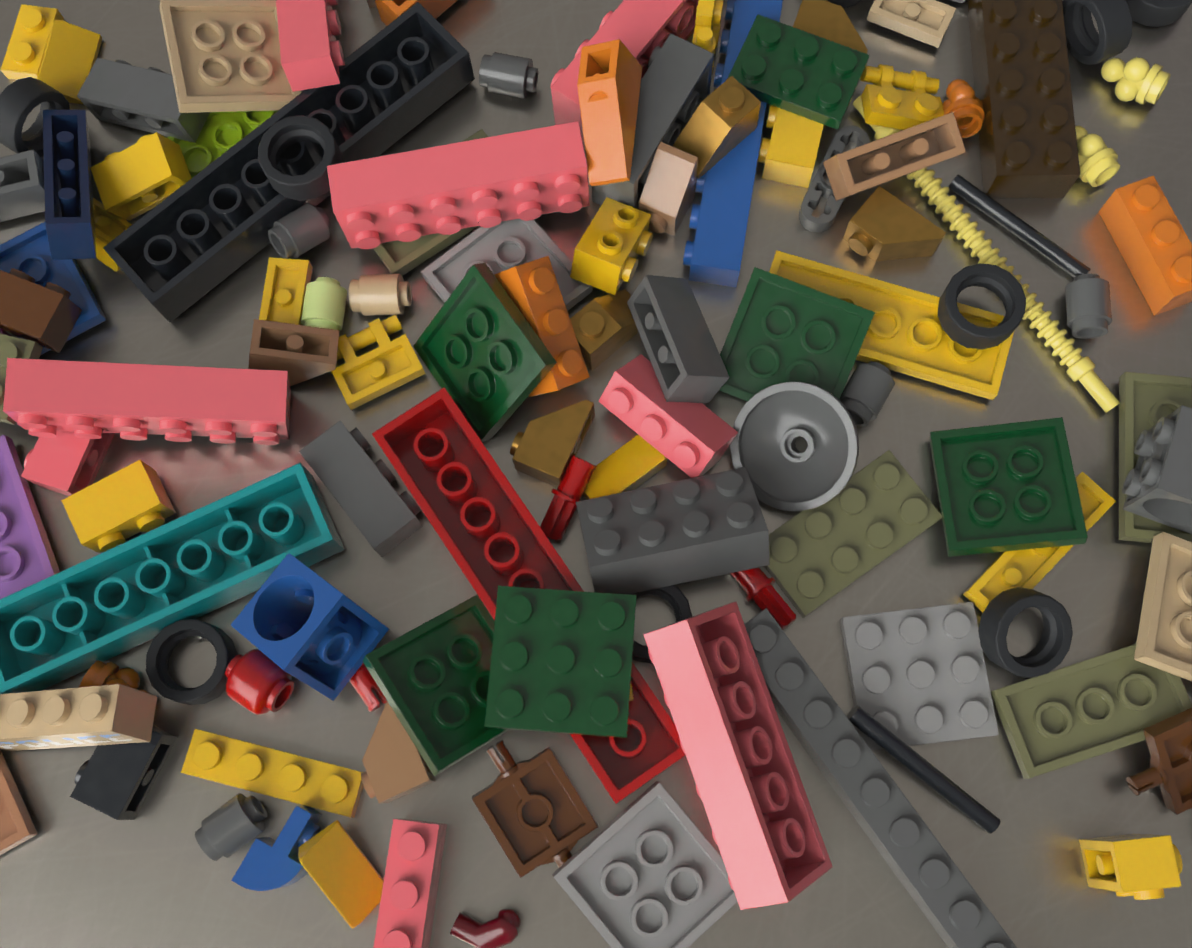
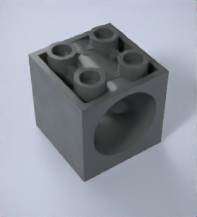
M1182 405L1167 417L1162 416L1155 426L1149 430H1143L1134 448V453L1139 455L1135 469L1128 473L1122 488V493L1127 495L1123 510L1192 534V408Z

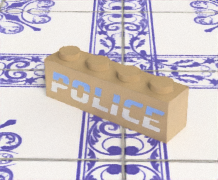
M121 684L0 694V749L20 751L150 742L157 696Z

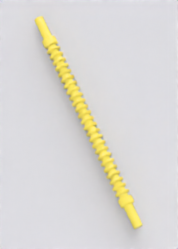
M860 95L853 102V106L864 118ZM869 124L876 132L874 135L875 140L901 131L899 129ZM924 168L907 175L908 180L915 179V188H922V197L929 196L928 204H935L937 206L935 213H942L944 215L942 221L944 223H951L949 230H956L958 232L956 235L957 240H965L963 247L965 249H972L971 257H979L978 264L997 265L1010 272L1020 283L1022 276L1020 274L1015 276L1012 273L1014 266H1006L1007 258H1000L998 256L999 248H991L992 239L985 240L983 238L985 231H977V221L970 222L971 214L962 213L963 204H955L956 196L948 195L949 187L942 188L940 186L942 179L934 178L935 171L933 169L927 170ZM1021 284L1026 297L1025 314L1022 319H1029L1031 321L1030 329H1038L1037 338L1044 337L1046 339L1044 346H1051L1054 349L1052 356L1059 355L1061 357L1059 364L1061 366L1067 365L1066 373L1074 382L1080 381L1105 413L1119 405L1120 402L1094 372L1095 364L1088 356L1082 357L1080 355L1082 348L1075 349L1072 344L1075 340L1065 337L1066 329H1058L1059 320L1052 321L1050 319L1052 312L1043 311L1044 302L1037 303L1035 301L1037 294L1035 292L1030 294L1027 291L1029 284Z

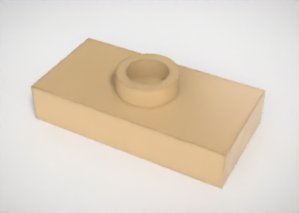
M874 0L869 10L867 21L939 48L956 8L936 0Z

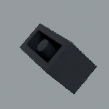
M153 725L150 742L97 745L90 760L84 762L79 768L74 780L76 786L70 797L116 820H135L178 737Z

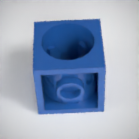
M290 553L286 555L231 624L233 628L281 669L333 701L363 664L365 655L374 650L389 630L388 627Z

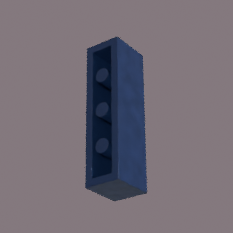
M43 110L45 226L52 260L96 259L93 181L90 169L92 167L91 145L86 110Z

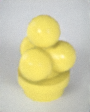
M1138 57L1132 58L1126 64L1120 58H1111L1104 62L1101 68V75L1107 82H1117L1115 95L1119 100L1128 102L1135 99V102L1142 105L1145 102L1155 105L1165 90L1171 76L1170 73L1163 71V66L1155 63L1150 69L1148 61Z
M1075 126L1080 166L1079 178L1082 182H1089L1092 187H1098L1109 181L1119 171L1118 154L1112 148H1108L1099 135L1088 134L1087 130L1082 126Z

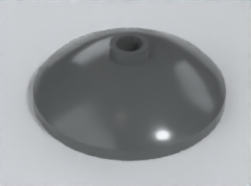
M784 382L769 386L755 394L743 406L735 420L733 429L738 434L730 445L734 468H747L757 499L771 507L786 511H804L821 506L836 497L846 487L855 471L859 456V438L854 420L847 408L837 397L817 385L805 382ZM799 436L805 438L808 444L804 452L799 451L795 445L796 439Z

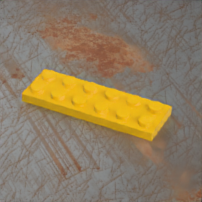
M776 250L770 273L875 312L856 360L865 363L870 361L878 362L889 370L990 400H994L998 395L1014 332L998 346L983 350L966 348L953 341L942 329L938 317L940 297ZM957 302L962 316L968 322L978 327H995L1005 317Z

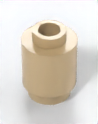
M400 273L361 275L359 279H352L349 284L351 309L353 312H361L363 316L404 314L405 306H411L412 302L410 282L404 281Z

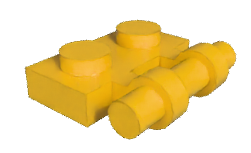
M698 0L692 44L715 54L719 43L724 0ZM713 61V66H712V74H713V70H714V61Z
M890 65L866 66L860 80L873 83V85L867 84L861 95L865 124L905 130L944 115L941 97L933 96L938 92L939 79L927 77L926 72L912 70L910 73L894 71L893 66Z
M396 314L382 321L377 318L368 322V328L349 337L346 334L339 336L337 360L344 358L346 363L336 367L331 372L351 410L425 374L406 334L392 341L388 337L403 329ZM375 342L378 343L379 347L357 357L356 351Z

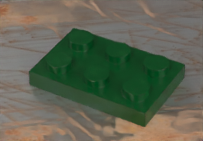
M757 14L728 78L733 76L759 101L838 130L867 66L870 55Z

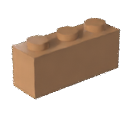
M951 112L837 154L824 161L823 164L835 199L838 201L966 153L954 113Z

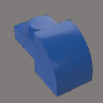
M296 805L276 841L270 837L255 839L231 881L253 891H269L287 887L298 882L308 873L299 862V847L321 831V827L317 823L323 814L312 807Z

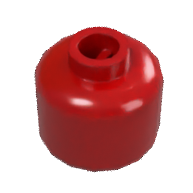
M253 649L245 655L238 654L230 661L225 671V676L228 678L226 694L233 701L256 715L280 710L288 701L294 689V682L291 680L292 675L281 669L259 649Z

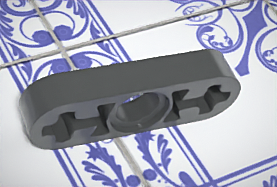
M845 126L835 134L802 201L799 211L800 223L808 231L820 233L828 230L833 225L845 198L836 201L832 187L823 179L824 174H826L823 162L837 154L843 153L849 141L856 144L855 148L870 143L868 134L860 127ZM822 196L828 200L824 212L819 218L812 216V212L817 208Z

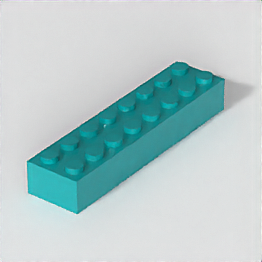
M298 463L0 599V694L42 691L89 669L97 660L104 662L154 639L164 627L176 621L197 619L261 588L288 553L309 567L345 550L313 475L301 463Z

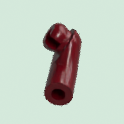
M511 909L500 910L497 918L485 923H481L460 912L450 934L476 948H499L512 943L518 936L517 929L521 925V919Z

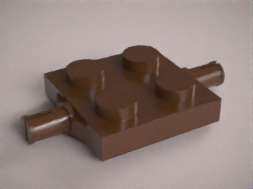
M1192 708L1143 729L1151 755L1150 768L1126 777L1130 790L1136 796L1159 785L1165 806L1176 815L1192 808Z
M501 740L495 746L504 760L501 759L493 745L486 750L500 774L492 784L473 795L472 800L520 878L538 866L553 863L554 861L559 868L573 856L570 851L578 840L598 828V825L550 747L529 760L516 763L506 748L504 741Z

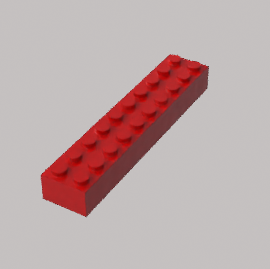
M445 387L372 433L494 620L498 586L584 592ZM633 662L631 672L633 700L629 701L627 738L570 734L615 804L621 802L686 756L681 748L680 737L674 722Z

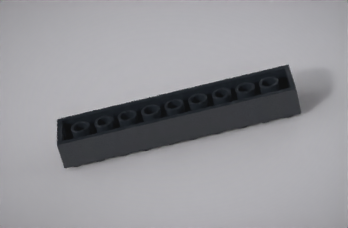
M419 2L344 59L345 65L339 66L340 84L304 90L103 247L169 323L270 243L268 230L274 227L275 221L306 203L316 207L331 195L329 190L315 199L299 201L286 198L273 189L259 164L258 147L263 134L274 123L286 117L300 115L316 118L330 129L341 151L342 163L378 157L475 79L469 52ZM297 142L287 147L280 155L277 167L281 173L286 175H304L314 170L320 164L324 156V149L321 144L316 142Z

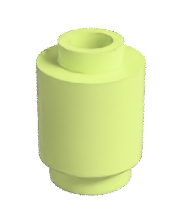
M318 277L316 281L306 285L301 324L303 326L342 330L347 290L340 286L338 280L329 277Z

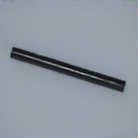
M958 174L950 183L949 188L1073 278L1082 274H1088L1091 270Z
M856 705L851 709L847 718L855 727L987 833L991 834L996 831L1000 825L998 817L860 706Z

